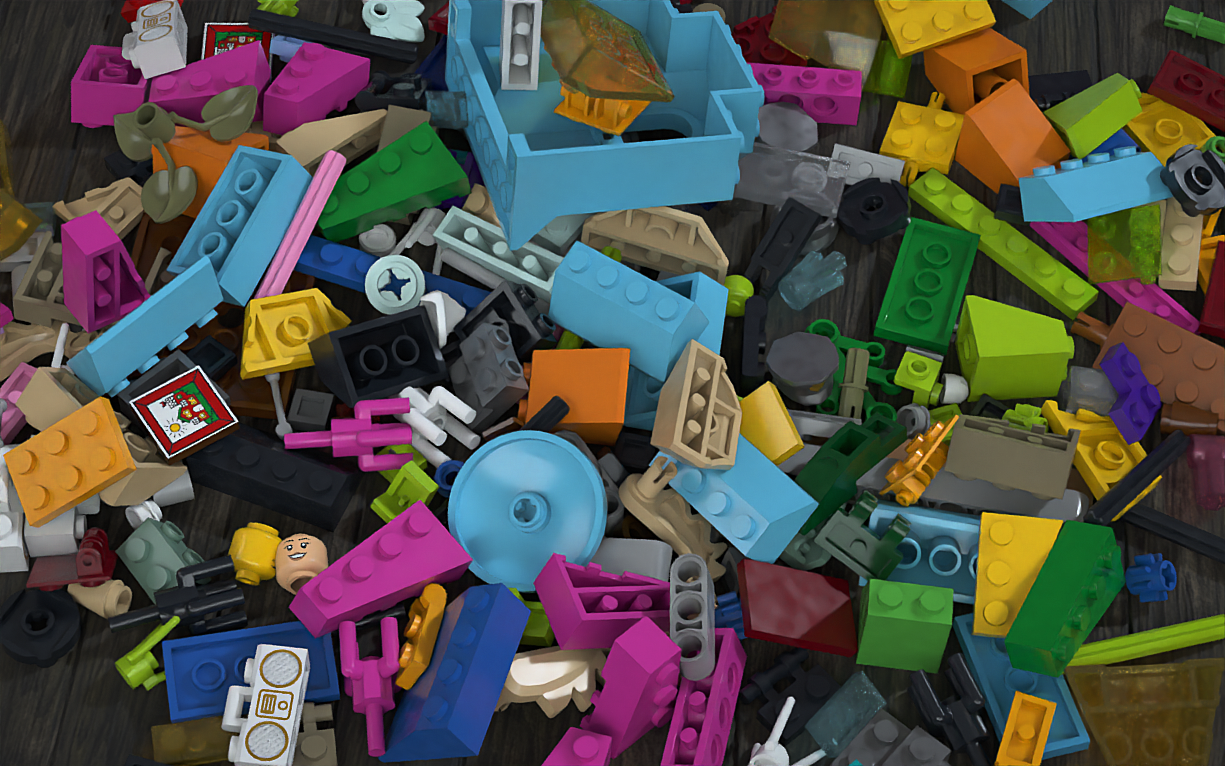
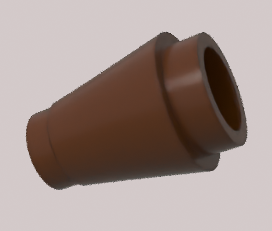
M1174 401L1173 404L1164 403L1161 414L1160 434L1170 435L1175 430H1182L1184 435L1190 437L1216 436L1219 413H1211V411Z

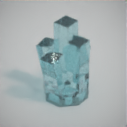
M810 251L800 263H797L793 270L778 283L780 295L790 308L800 312L823 294L843 285L844 277L840 270L847 266L844 254L833 251L823 258L822 253Z

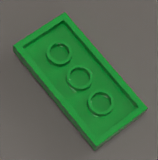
M911 217V222L907 226L873 336L933 350L946 355L981 235Z

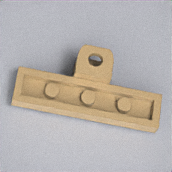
M1197 177L1198 182L1202 183V180ZM1174 197L1132 207L1131 246L1140 250L1162 251L1158 286L1161 289L1196 291L1204 215L1199 214L1197 217L1188 216ZM1150 212L1153 214V217L1141 218L1140 214ZM1140 233H1153V235L1149 238H1144L1140 236Z

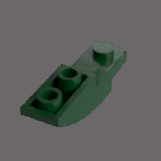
M875 413L861 425L849 421L840 428L815 453L794 480L796 484L819 503L798 533L805 536L831 515L838 506L841 507L857 494L856 481L908 439L907 427Z

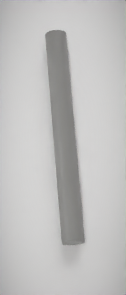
M449 247L441 255V261L494 290L506 280ZM538 297V301L534 304L539 313H544L548 316L550 303Z

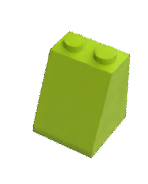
M967 295L965 297L955 337V345L962 377L968 383V402L979 401L983 394L995 400L1057 396L1061 382L1067 378L1068 360L1074 356L1072 336H1067L1064 322L975 295Z

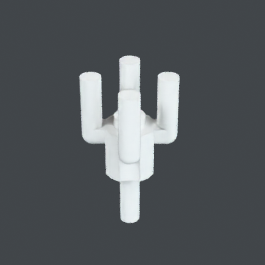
M409 386L402 392L388 397L389 399L409 397L410 413L393 414V416L401 423H407L411 426L412 444L410 445L436 468L442 463L451 460L428 442L430 440L436 446L442 445L447 438V434L443 430L447 431L471 450L479 445L480 437L447 413L448 410L464 423L469 424L475 419L476 411L444 387H434L429 395L421 388Z

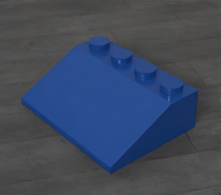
M503 583L470 587L444 608V614L429 666L410 690L405 689L385 739V754L378 756L381 762L478 756L531 613Z

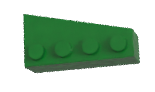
M426 120L340 176L315 227L324 239L337 243L372 230L375 225L389 220L394 222L407 217L406 214L424 207L430 209L441 205V201L458 195L460 198L471 194L469 179Z
M1066 520L1004 640L1012 668L1059 678L1073 659L1076 652L1126 583L1121 563V548L1116 544L1113 528Z

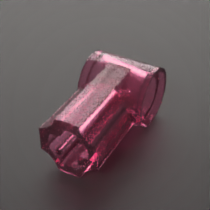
M1190 434L1191 444L1187 447L1186 458L1188 468H1193L1197 504L1203 506L1205 510L1218 511L1225 507V436Z

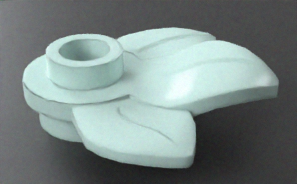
M369 0L365 3L362 10V18L367 27L370 28V34L410 43L424 41V29L417 17L423 13L425 8L419 1ZM375 11H381L385 15H378Z

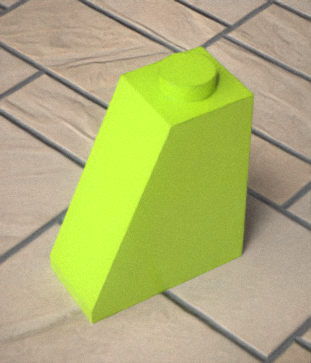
M1116 73L1044 111L1043 115L1071 150L1070 154L1077 159H1082L1143 111L1138 101L1142 95L1133 79L1128 80L1121 74Z

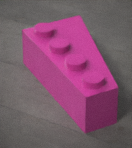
M419 500L303 585L289 608L315 638L339 629V623L343 621L357 622L368 614L391 608L397 602L414 595L416 597L420 596L427 584L435 582L441 585L459 580L473 559L425 504Z

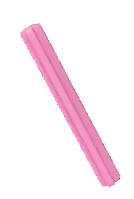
M328 150L325 153L254 299L282 294L346 163V158L340 153Z

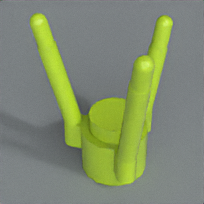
M178 616L172 617L163 626L160 623L137 647L114 663L121 676L133 690L140 684H143L145 689L149 691L158 683L166 680L165 671L154 674L153 670L159 667V664L149 650L180 622Z

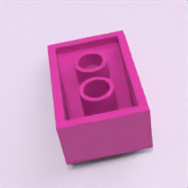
M90 45L71 81V122L82 123L83 126L89 128H98L103 125L114 126V115L134 112L139 106L149 101L153 77L144 79L141 69H135L131 60L123 58L122 47Z

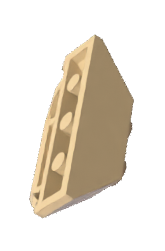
M660 206L598 212L585 219L583 224L581 243L600 253L603 247L611 246L621 251L622 260L678 275L700 271L724 286L729 261L700 216Z
M694 339L687 343L660 391L650 444L683 464L703 469L730 470L735 464L742 410L734 386L725 373L727 366L724 358Z

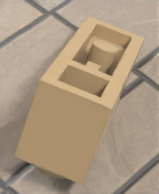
M380 109L304 123L293 131L285 133L280 139L275 141L277 153L292 155L312 177H314L328 150L343 155L346 158V165L379 144L387 111Z

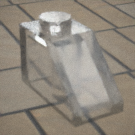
M1071 366L1063 390L1062 411L1076 414L1078 409L1081 408L1092 411L1099 416H1109L1108 413L1119 395L1102 369Z

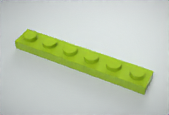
M931 168L909 186V197L949 227L981 235L978 245L979 250L1070 319L1074 320L1080 311L1083 312L1096 301L1099 293L1098 290L1006 221L994 219L995 213L935 168Z

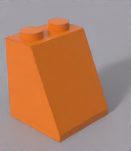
M991 28L923 51L925 75L936 90L944 94L945 102L953 113L965 115V112L1013 78L1022 85L1029 95L1027 50Z
M1013 78L965 112L954 160L998 194L1001 183L1020 187L1019 178L1033 175V168L1054 165L1055 169L1061 168L1060 162L1069 159L1071 150L1022 85Z
M175 126L176 132L174 137L169 142L163 143L174 161L176 169L189 166L194 170L198 181L196 195L182 214L197 218L238 145L269 151V136L243 133L231 141L220 142L211 136L210 129L203 132L191 127ZM152 144L153 174L161 170L168 171L167 163L159 150Z
M630 349L533 350L531 362H523V375L529 391L527 392L526 399H519L517 419L526 424L554 396H559L567 403L570 410L548 433L554 434L558 431L569 430L579 435L584 443L615 446L624 424Z

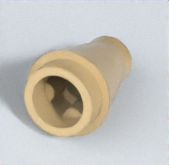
M108 580L96 587H82L80 583L69 584L67 593L73 597L76 603L106 619L126 613L132 600L131 589L128 586H124L121 580Z

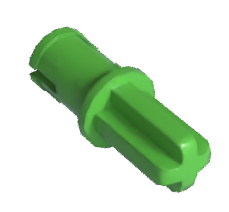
M1170 5L1163 26L1192 34V38L1198 35L1225 44V23L1204 17L1203 12L1196 14Z

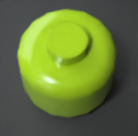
M727 276L724 287L729 290L725 315L731 317L743 316L746 299L754 295L753 285L743 276Z

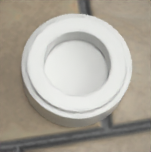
M378 224L374 226V229L361 233L359 235L360 250L379 257L388 256L396 247L394 230L385 224Z

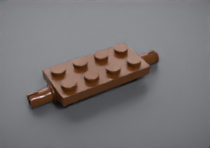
M1126 302L1115 324L1112 323L1111 326L1080 311L1076 318L1078 321H1074L1070 332L1100 345L1099 350L1101 351L1092 366L1093 371L1107 377L1099 364L1110 347L1124 342L1129 352L1138 358L1141 371L1148 382L1153 384L1158 390L1160 401L1163 405L1164 403L1173 404L1174 401L1211 411V413H1219L1217 431L1225 435L1224 347L1129 302Z

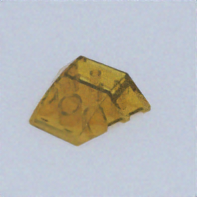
M778 0L769 38L803 59L813 58L826 66L827 69L862 71V93L879 43L883 21L873 0Z
M1225 658L1188 659L1183 663L1105 667V664L1067 666L1064 669L1067 680L1107 766H1208L1214 735L1212 729L1215 712L1221 697L1219 691L1222 674L1225 671Z

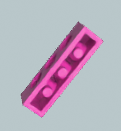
M747 63L751 65L753 76L758 85L763 87L764 105L775 102L794 103L818 123L857 125L861 102L862 71Z
M715 628V665L709 676L698 681L688 680L682 676L661 766H722L747 658L734 628ZM695 650L688 653L687 658L697 656L700 651Z

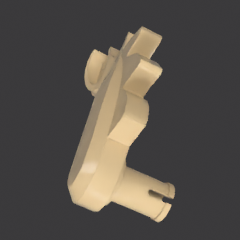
M55 319L51 328L33 323L31 325H24L16 322H9L3 326L5 332L0 335V382L9 377L21 362L27 364L38 356L55 352L61 325L67 322ZM69 328L63 355L71 359L105 332L104 328L99 335L97 331L88 334L85 330L74 333Z
M659 456L644 475L631 474L619 487V497L624 507L659 539L670 545L679 556L687 553L701 556L707 564L713 582H716L726 572V568L716 562V560L728 547L724 542L711 543V523L700 513L692 515L689 502L674 488L663 489L677 475V467L671 461L663 470L661 467L668 458ZM691 577L686 580V583L694 582L699 577ZM714 592V605L716 609L718 600ZM700 613L690 614L687 618L689 620L695 619Z
M553 646L515 654L494 711H498L499 708L501 711H504L511 702L524 703L536 701L549 718H553L568 705L572 698L577 708L581 712H585L591 706L592 702L590 699L593 692L596 691L595 679L603 687L606 680L601 676V672L607 660L605 656L610 653L611 648L561 650L559 646Z

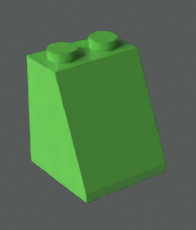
M869 579L861 591L856 664L912 671L924 669L925 672L938 674L952 627L954 589Z

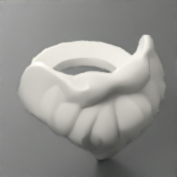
M435 290L420 297L421 302L419 305H425L439 348L441 349L446 345L447 336L450 332L454 331L453 328L464 318L466 309L461 307L448 294Z

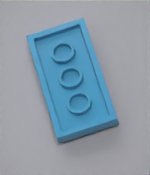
M973 613L954 618L953 628L969 668L985 697V708L999 743H1001L1014 694L1016 691H1020L1057 703L1042 760L1088 749L1091 741L1063 674L1057 678L1012 668L1004 643L1005 638L972 635Z

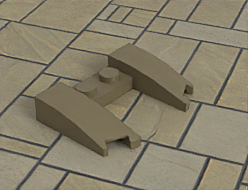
M46 231L13 297L14 319L49 328L52 327L55 319L81 326L64 304L62 242L53 243L52 232ZM160 248L145 281V288L151 296L175 278V276L166 271L168 268L167 263L171 259V252L165 248ZM116 321V322H114V323H111V324H109V325H107V326H105V327H102V328H100V329H98V330L101 331V330L104 328V330H105V332H106L109 328H111L113 325H115L118 321ZM166 346L157 352L156 355L163 356Z

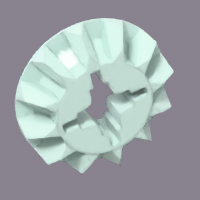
M402 255L382 257L370 267L366 275V295L370 303L377 310L388 315L415 308L421 301L420 297L426 291L425 275L417 263ZM390 270L396 275L397 279H410L411 281L401 287L402 294L400 296L402 300L396 296L394 291L385 290L381 292L380 290L391 283Z

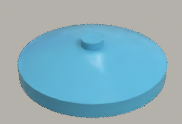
M524 430L498 436L481 446L460 469L452 486L448 503L449 532L473 559L468 568L476 576L489 584L503 583L507 588H516L519 593H537L533 582L553 553L565 555V562L586 567L600 546L607 523L606 492L594 464L572 443L542 431Z

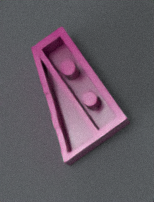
M260 40L188 64L185 68L153 77L148 102L155 103L166 110L168 114L173 111L180 117L198 123H205L201 112L211 98L235 87L254 85L258 90V98L252 122L263 121L264 93L269 88L271 69ZM175 123V126L188 127L179 123Z
M557 553L552 554L533 582L561 650L612 648L615 639L645 616L649 617L664 633H670V582L624 571L622 576L601 571L600 564L589 562L586 567L565 562L566 556Z

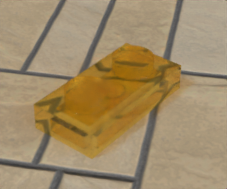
M223 716L152 726L154 761L172 766H198L229 761L228 754L232 736H239V733L225 731L221 728Z

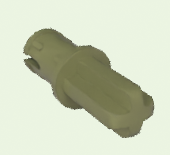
M849 348L847 351L843 383L838 385V388L842 389L838 416L861 419L864 392L869 390V387L865 386L870 356L867 350Z

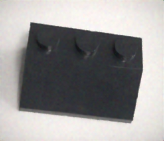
M425 305L332 331L308 342L320 380L349 408L355 407L358 401L386 398L402 392L409 386L418 388L449 378Z

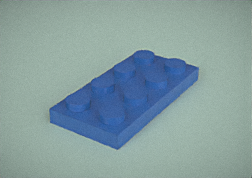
M301 621L162 641L172 726L223 718L229 687H250V684L244 682L245 666L248 658L255 659L257 645L260 644L308 649L310 672L304 702L314 701V704L340 700L331 632L315 638ZM244 702L241 715L249 714L251 702Z

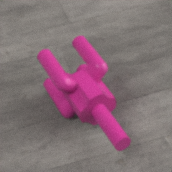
M409 397L358 401L354 407L355 418L331 419L330 431L284 434L285 449L333 446V457L358 456V466L362 471L401 469L403 465L411 460L413 461V453L373 455V447L412 444L411 426L407 423L371 424V416L410 413Z
M386 617L380 621L382 658L369 656L359 660L355 622L343 621L339 623L341 672L344 675V691L348 696L352 697L354 712L366 715L368 754L373 757L385 754L383 714L394 709V693L402 689V687L395 684L400 669V641L398 639L397 619L394 617Z

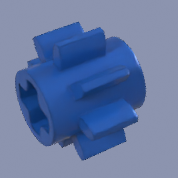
M1161 553L1134 556L1136 565H1131L1126 570L1127 588L1131 594L1140 595L1141 603L1167 600L1168 595L1166 591H1171L1176 586L1177 576L1175 568L1170 561H1162Z
M735 591L717 596L719 605L715 609V628H734L739 640L747 638L744 635L741 599L737 598Z

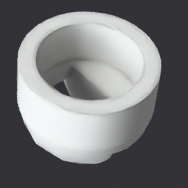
M943 374L941 384H944L940 396L941 404H958L966 400L969 395L967 381L962 376L956 374Z

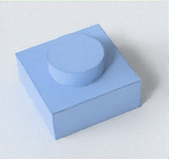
M277 35L271 39L269 53L280 55V60L289 62L304 42H314Z

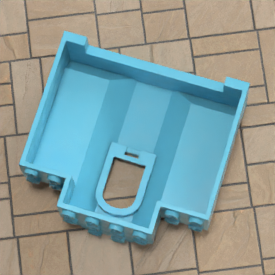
M449 0L445 81L510 251L521 248L557 216L733 199L734 186L740 180L738 160L753 152L754 139L759 136L758 113L759 107L764 105V90L762 85H758L755 80L751 65L747 64L744 60L740 45L735 43L731 36L729 25H725L718 11L679 14L678 9L672 6L670 0H542L537 90H501L499 54L502 0ZM607 40L659 68L658 81L638 92L653 98V101L624 132L673 129L683 133L688 138L624 143L621 136L609 134L611 139L604 140L602 134L607 133L556 114L554 109L565 99L564 96L560 95L564 82L570 83L574 80L581 83L590 75L615 84L581 65L582 52Z

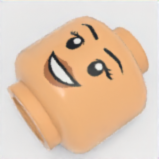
M300 533L292 535L279 543L275 558L276 580L279 585L296 595L303 585L328 568L327 549L321 540L314 536Z

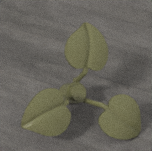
M254 85L235 87L211 98L201 112L205 123H198L180 117L173 111L168 114L166 110L153 102L142 104L134 112L113 116L118 144L130 160L142 162L152 158L151 148L153 144L167 163L168 171L161 170L154 173L146 181L141 192L142 207L156 224L168 222L182 214L193 201L198 186L194 170L189 166L176 169L174 161L163 143L169 142L174 137L176 132L175 123L203 132L210 129L211 136L220 142L236 139L249 128L253 121L258 98V90Z

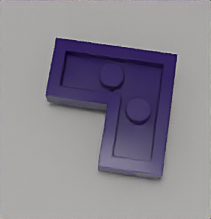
M1121 342L1109 348L1099 365L1119 395L1108 414L1127 444L1130 445L1143 438L1159 411L1162 402L1156 387L1148 382L1141 371L1138 358L1129 352L1124 342Z

